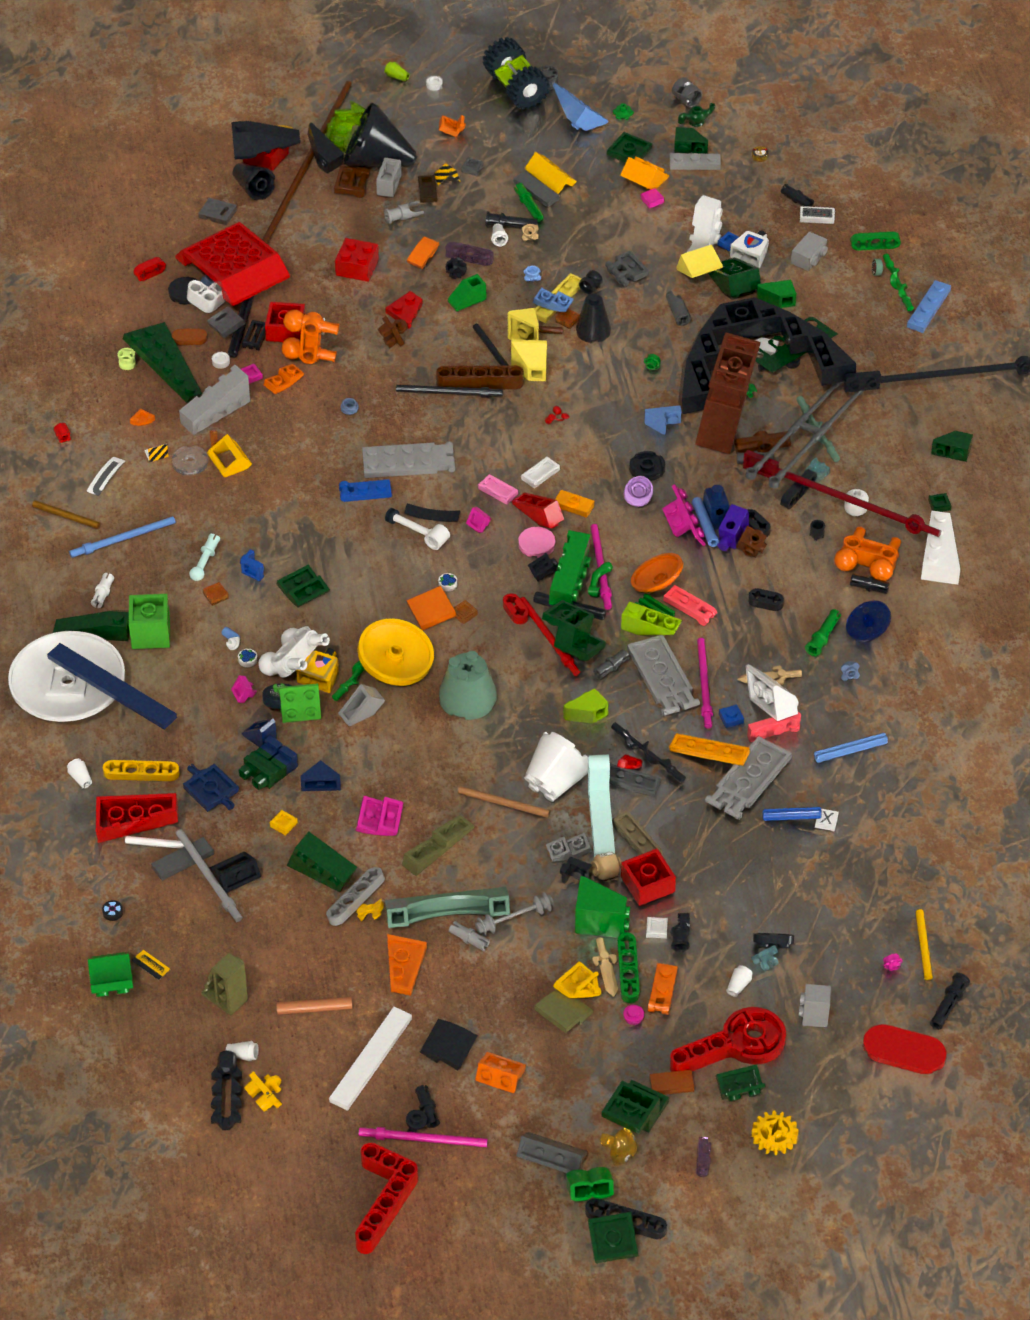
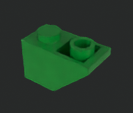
M478 274L463 279L449 296V304L457 312L486 300V283Z
M792 280L757 284L758 299L779 308L794 307L796 305V291Z

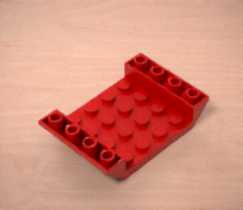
M237 222L182 249L175 255V258L184 266L193 263L216 282L222 289L223 299L232 306L290 278V274L278 252L241 222Z

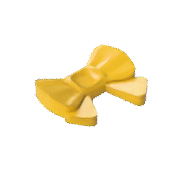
M379 899L376 903L369 905L363 903L356 910L360 921L368 913H372L374 920L381 916L380 912L384 907L383 900Z

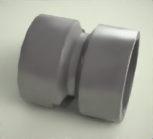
M686 77L678 79L672 87V94L689 108L696 106L702 99V91Z

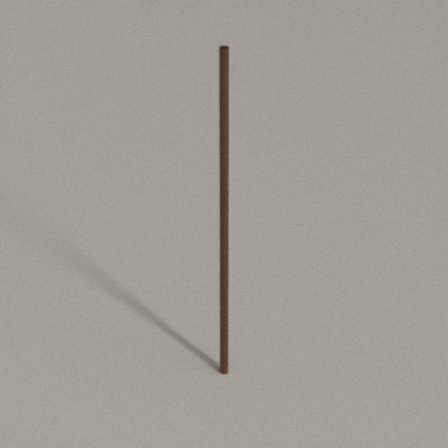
M346 81L320 130L324 135H326L352 85L350 81ZM312 147L262 239L266 244H268L314 157Z

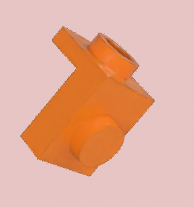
M442 115L439 120V131L457 137L465 129V116L461 115L458 121Z

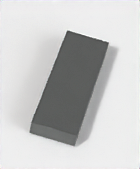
M527 171L513 178L514 184L523 183L526 190L531 192L532 197L546 207L560 200V195Z
M610 763L609 784L649 796H655L661 783V778L621 768Z
M204 837L192 842L203 860L214 855V850ZM183 847L151 863V866L161 881L196 863L186 848Z

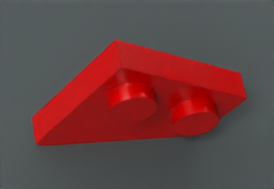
M409 291L387 306L385 313L395 320L402 319L406 321L407 328L410 329L413 319L416 318L418 310H420L423 304V300Z

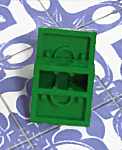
M129 952L88 957L91 994L96 993V997L109 995V991L117 990V994L130 992V988H133Z

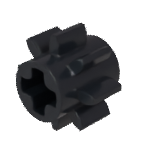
M451 258L446 263V273H449V277L456 279L465 275L467 266L462 258Z

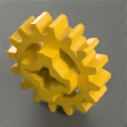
M775 1110L772 1112V1115L764 1112V1118L758 1116L757 1122H753L751 1134L754 1137L753 1143L759 1144V1150L765 1148L766 1154H769L770 1151H774L775 1155L778 1154V1151L786 1154V1148L792 1150L793 1144L797 1143L799 1131L796 1128L797 1123L791 1122V1116L785 1118L784 1112H781L780 1115H776Z

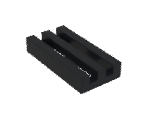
M251 321L242 342V348L249 346V349L253 350V347H255L257 351L260 350L266 336V322ZM258 325L251 342H249L255 326Z

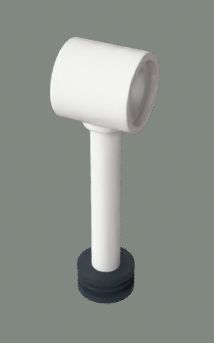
M390 508L386 512L385 521L391 524L398 522L425 535V543L433 550H438L450 538L448 529L441 524L435 525L433 529H428L400 516L399 511L394 508Z

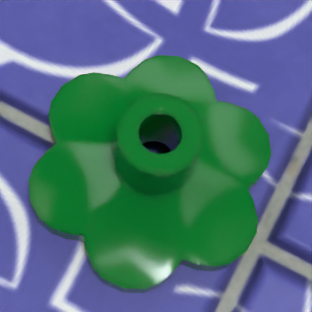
M625 103L618 105L613 110V114L617 119L623 118L627 120L634 114L631 107Z

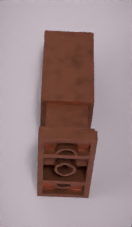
M725 332L710 379V389L695 445L727 454L731 453L761 342Z

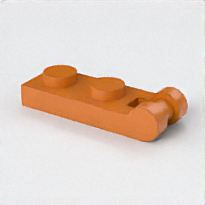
M657 963L648 1012L654 1013V1011H659L662 1014L669 1015L678 966Z

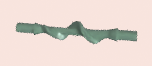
M802 396L796 398L803 414L806 413L810 406ZM810 414L809 419L806 421V423L819 428L823 424L822 421L817 422L812 414ZM823 435L818 441L826 446L827 453L830 454L833 461L838 462L840 457L833 446V442L828 441L826 436Z

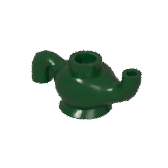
M710 103L708 109L693 106L688 113L679 115L678 123L684 124L685 120H688V123L693 127L702 126L705 122L704 120L714 111L715 104Z

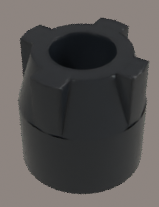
M821 520L812 521L809 535L815 541L824 538L825 523Z

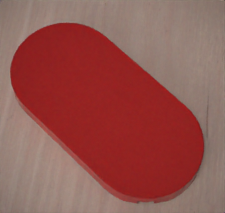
M881 1024L873 1026L865 1033L863 1039L864 1051L868 1053L872 1060L912 1072L932 1074L933 1071L942 1069L946 1061V1049L938 1039L891 1025Z

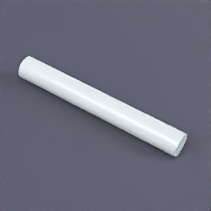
M126 836L125 844L177 849L184 847L182 842L177 840Z

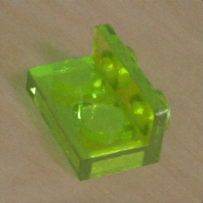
M332 117L331 122L327 124V134L324 135L343 153H346L352 135V126L336 125V117Z

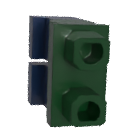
M269 735L261 747L243 758L244 765L239 769V777L247 780L252 776V785L256 789L260 790L265 786L270 789L274 786V783L279 782L298 767L297 753L287 746H283L280 741Z

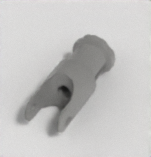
M420 201L398 205L397 208L390 210L388 208L384 209L386 222L390 224L395 220H405L422 215L424 211L412 212L409 209L410 206L417 205Z

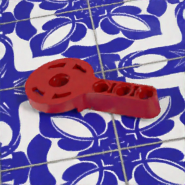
M746 1007L739 1009L728 1017L722 1031L674 1049L670 1055V1071L692 1070L693 1072L726 1058H735L740 1062L752 1065L768 1063L777 1058L784 1049L786 1041L785 1026L775 1013L765 1008ZM750 1031L760 1032L762 1035L760 1037L753 1038L750 1037L747 1033Z

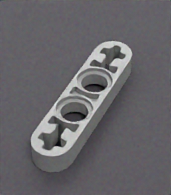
M373 867L368 869L328 909L326 915L331 925L336 926L344 923L384 882L385 877L381 868Z

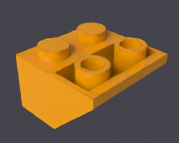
M636 156L635 159L628 157L620 175L648 189H657L669 177L668 174L664 173L665 169Z

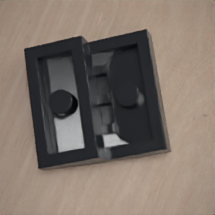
M438 1019L423 1044L420 1053L436 1063L441 1060L458 1071L478 1035L459 1025Z

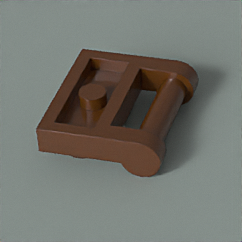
M340 166L334 186V193L351 194L362 198L365 194L364 187L366 180L369 178L370 171L366 168ZM356 176H360L358 187L353 186Z

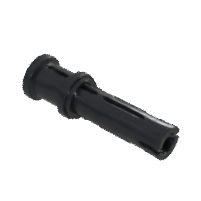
M487 211L485 226L501 224L503 228L504 226L522 228L527 224L537 225L538 219L506 216L504 213L493 214Z
M954 973L953 981L950 986L946 987L945 997L930 1021V1025L937 1030L942 1029L955 1003L962 999L965 987H968L970 984V979L962 973Z

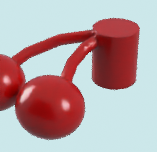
M554 406L552 410L555 416L549 414L545 422L546 424H551L554 419L563 421L568 419L569 415L567 413L561 414V408ZM561 414L562 419H557L555 417Z

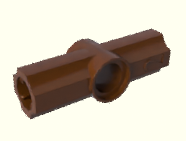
M758 431L751 437L735 439L736 454L737 452L745 453L747 450L769 452L788 431L768 434L766 431ZM789 437L779 448L791 446V438Z

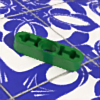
M897 232L857 233L850 238L851 247L857 251L895 249L901 244L900 236ZM874 239H879V240H880V241L877 242V243H872V242H871V241L874 240Z

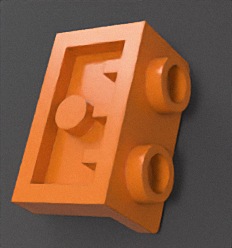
M486 1052L478 1063L475 1080L515 1093L518 1080L525 1072L526 1064Z

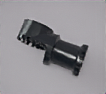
M678 913V921L680 923L670 930L673 936L671 948L675 952H684L690 947L687 941V935L690 931V914Z

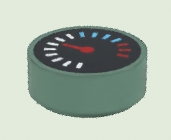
M873 259L872 274L873 276H881L883 262L881 259Z

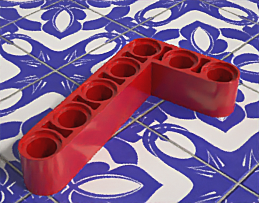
M366 1143L362 1146V1166L364 1169L389 1181L356 1229V1249L361 1254H369L376 1248L418 1183V1166L414 1161L375 1143Z

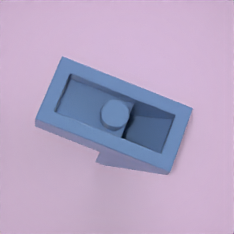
M681 406L645 409L644 423L656 431L666 434V425L681 423Z

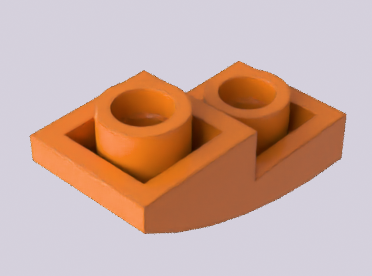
M424 236L409 255L407 262L423 269L428 259L433 257L440 243Z
M294 364L279 368L278 375L264 379V386L274 394H277L296 383L304 375V372Z

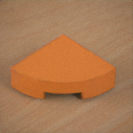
M139 409L130 418V424L137 426L147 425L155 421V415Z

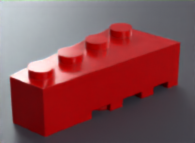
M176 793L96 797V835L98 843L178 823V800Z

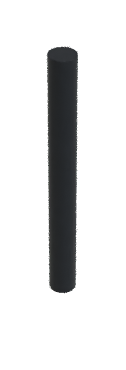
M478 323L474 324L473 329L500 366L508 365Z

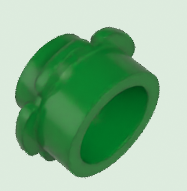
M649 354L644 359L648 369L655 370L660 368L661 359L659 356Z

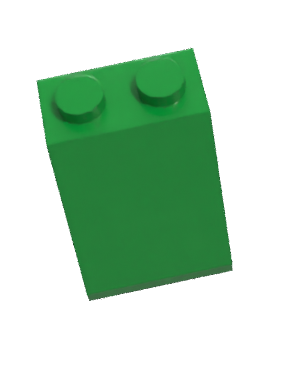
M580 876L575 911V933L618 938L620 934L625 933V930L629 931L630 906H627V897L584 876Z

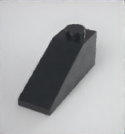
M312 122L309 123L307 135L316 163L319 168L328 174L343 165L344 153Z

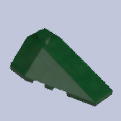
M110 610L56 619L53 633L80 631L97 635L105 640L128 642L130 635L129 611Z

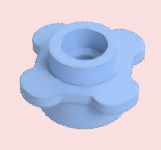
M528 266L524 270V280L540 281L541 270L537 266Z

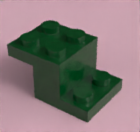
M564 600L559 601L543 612L542 620L547 621L550 625L558 626L554 647L562 652L576 656L579 660L588 661L605 648L606 641L590 634L594 614Z
M631 1080L630 1083L621 1081L602 1110L601 1117L637 1134H640L642 1130L649 1133L668 1104L669 1097L634 1080Z

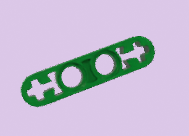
M625 932L618 936L617 941L620 992L622 1000L631 1004L638 1001L640 994L637 946L635 936L632 933ZM624 941H628L629 949H625ZM625 956H630L633 958V961L625 962L622 959ZM632 973L635 977L626 979L624 974ZM632 986L633 995L628 993V987Z

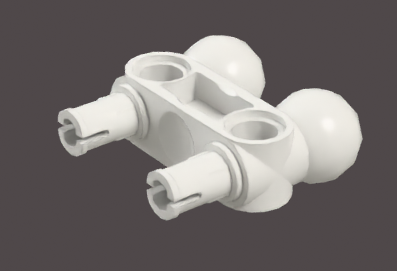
M308 626L300 629L289 628L281 636L282 647L276 653L267 652L260 657L259 669L265 675L274 676L279 674L280 677H287L295 670H305L307 668V661L305 659L318 645L327 646L330 639L326 633L318 634Z

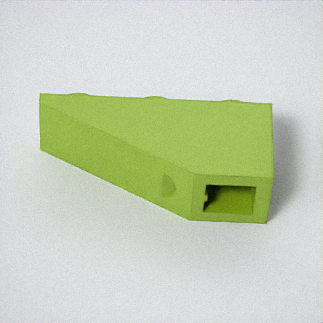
M629 601L622 613L621 629L636 635H674L682 620Z

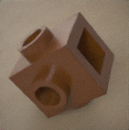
M747 526L736 548L742 550L745 555L756 558L759 552L762 554L767 546V543H765L767 536L761 530Z

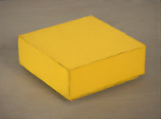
M281 810L269 823L271 828L286 836L298 823V819Z

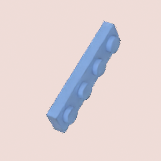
M935 280L907 322V328L923 333L951 291V285Z

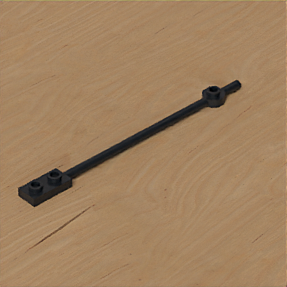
M1021 356L1013 363L881 376L879 370L848 373L844 377L843 389L845 393L880 389V383L1015 369L1019 374H1027L1030 372V357Z

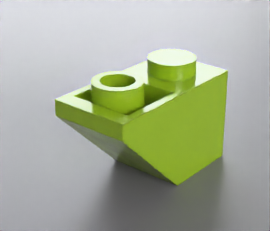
M594 688L563 705V718L567 721L593 724L608 716L609 702Z

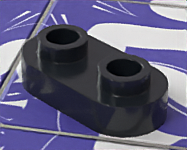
M753 933V942H756L759 947H769V944H778L777 947L790 948V944H794V935Z

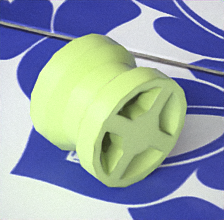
M131 348L119 350V367L123 370L133 369L136 366L135 351Z

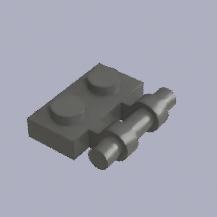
M631 251L616 256L614 263L611 261L605 263L608 272L614 275L616 280L624 286L629 285L628 278L637 281L648 276L649 270Z

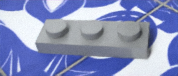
M670 153V170H720L721 167L720 154Z

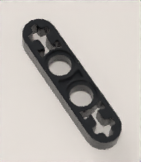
M592 1198L586 1202L585 1214L588 1219L604 1217L605 1209L606 1216H610L612 1212L620 1214L631 1212L632 1219L639 1218L642 1220V1224L638 1226L633 1225L636 1234L652 1239H662L667 1233V1223L661 1217L598 1198ZM594 1207H598L595 1212L591 1211ZM657 1225L661 1226L658 1231L654 1230Z

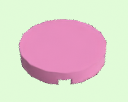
M543 527L525 529L518 538L519 549L528 557L537 556L539 558L545 553L549 555L555 548V536L551 531Z

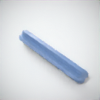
M880 733L815 751L814 759L819 763L887 744L888 738L885 733Z

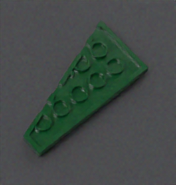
M165 322L124 333L123 340L186 403H189L196 396H202V392Z

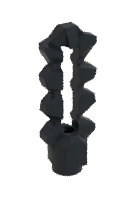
M222 1051L218 1056L217 1067L211 1073L212 1080L216 1081L211 1087L212 1096H215L211 1102V1108L215 1109L211 1116V1124L216 1123L222 1130H230L235 1123H241V1116L237 1109L242 1108L241 1100L238 1097L242 1093V1087L237 1081L242 1079V1072L237 1067L236 1054L232 1051ZM222 1078L225 1080L231 1079V1116L228 1118L222 1116Z

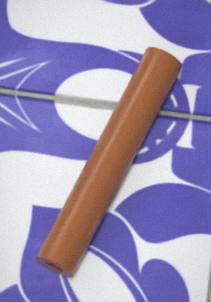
M352 997L277 1002V1015L352 1009Z

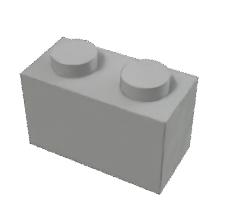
M808 232L792 250L791 264L809 271L813 266L817 265L822 256L826 255L828 250L827 239Z
M806 984L805 992H801L799 1017H803V1026H828L831 986Z

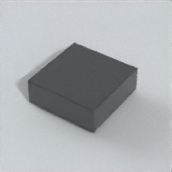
M468 157L461 167V172L477 176L483 167V161Z

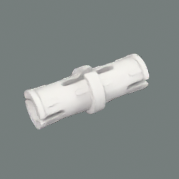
M104 573L100 583L95 588V595L91 600V605L95 608L96 606L101 608L106 596L110 593V586L114 581V576L110 573L108 578H106L108 573Z

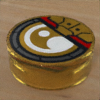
M758 146L752 150V158L755 161L763 162L769 157V150L765 147Z

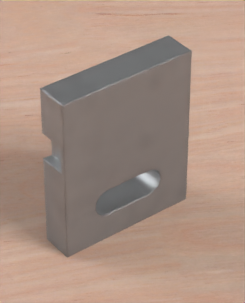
M208 198L198 215L201 219H209L212 222L227 225L237 211V205Z
M229 306L207 320L208 324L216 332H219L223 338L245 324L244 320Z

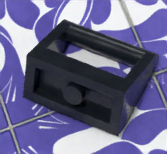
M245 851L209 867L226 893L261 877L256 859Z

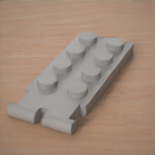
M446 442L443 445L419 443L362 447L365 478L436 474L437 471L442 470L455 471L452 442Z
M663 635L627 645V650L656 704L661 703L663 716L679 712L680 706L683 710L700 705L699 699L693 698V688Z
M759 736L750 745V753L744 765L734 764L716 785V792L713 796L708 795L705 799L706 803L720 810L725 807L724 812L738 820L743 815V809L752 806L792 756V753Z

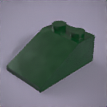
M735 257L721 261L723 268L708 272L719 289L732 298L739 297L742 293H753L757 289V284H761L759 268Z

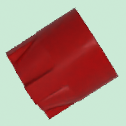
M59 423L54 427L53 430L60 443L71 440L70 430L66 423Z

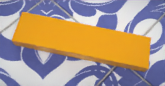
M678 733L675 734L669 746L670 752L741 766L744 765L750 753L749 747Z

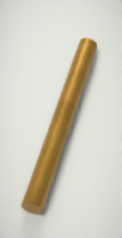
M36 500L32 503L34 508L96 529L100 527V522Z

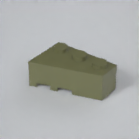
M228 953L211 968L207 978L208 982L205 983V989L201 994L231 1016L248 1001L245 964L241 958Z

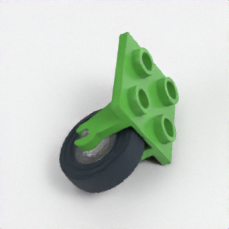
M280 683L270 685L263 690V703L267 707L279 709L282 714L283 723L321 719L318 683L296 686Z

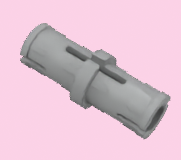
M457 921L453 922L454 925L451 924L449 933L463 939L464 943H470L481 951H485L489 946L490 940L477 934L474 929H468Z

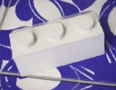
M749 664L745 665L749 698L752 702L777 721L798 714V699L795 695L765 673Z

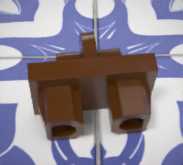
M387 316L383 317L384 324L378 328V331L382 335L384 343L389 348L396 343L400 347L404 345L400 334L407 330L406 321L397 319L392 324Z

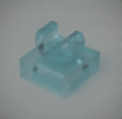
M817 458L812 460L805 469V471L810 469L817 473L816 482L818 483L830 473V467L826 466L824 462H819Z
M773 945L752 956L751 959L754 964L761 962L762 969L766 971L770 969L767 964L768 960L771 961L773 966L778 964L777 958L772 956L778 953V950Z

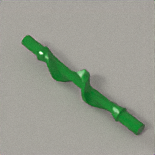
M884 254L883 260L886 268L892 273L890 284L894 289L898 290V295L902 298L906 309L912 311L914 307L911 303V298L907 296L905 291L908 286L906 283L902 284L897 275L900 269L894 267V262L889 254Z
M360 661L354 664L352 676L345 683L341 684L332 695L335 701H338L345 692H348L351 685H358V676L365 670Z

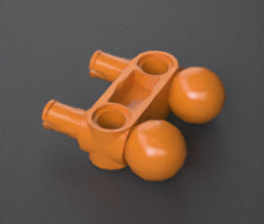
M298 310L287 312L283 319L284 326L291 332H299L301 330V340L295 337L286 339L281 346L282 354L290 360L299 358L306 364H313L319 360L335 362L337 351L326 350L320 347L321 334L325 332L337 335L339 324L324 321L323 317L316 312H309L307 314H303Z
M857 527L853 535L844 538L842 548L835 554L834 563L836 567L841 571H850L857 564L870 567V575L873 579L883 582L889 580L893 575V570L899 557L898 549L901 545V540L897 537H892L889 544L885 545L865 539L866 530L863 527Z

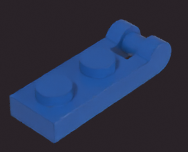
M390 479L355 483L342 481L339 483L340 499L344 502L392 497Z

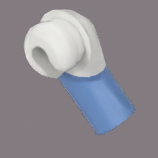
M225 627L221 633L228 639L226 645L230 650H235L240 645V636L230 628Z

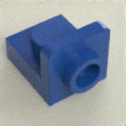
M250 549L247 554L241 557V573L261 581L264 578L263 564L255 560L254 550Z

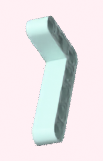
M609 754L589 755L588 796L594 857L597 854L613 852L615 854L609 794Z

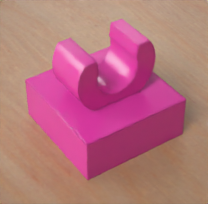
M473 507L466 524L478 533H482L485 527L489 525L491 518L478 507Z
M239 675L231 688L238 703H245L248 697L253 698L257 692L252 689L253 683L249 682L246 676Z

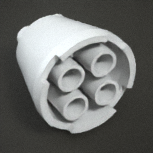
M545 731L538 742L524 779L530 783L528 787L536 793L541 791L546 799L554 802L555 799L588 774L587 755L582 757L581 753L575 748L576 745L554 732L548 735Z

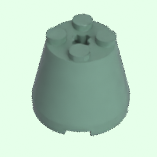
M475 651L461 653L450 658L439 689L441 707L450 716L465 717V720L478 719L492 711V707L497 700V689L485 660Z

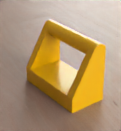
M228 434L207 451L208 456L223 477L246 470L252 465L238 443ZM230 450L236 460L228 467H225L217 455Z

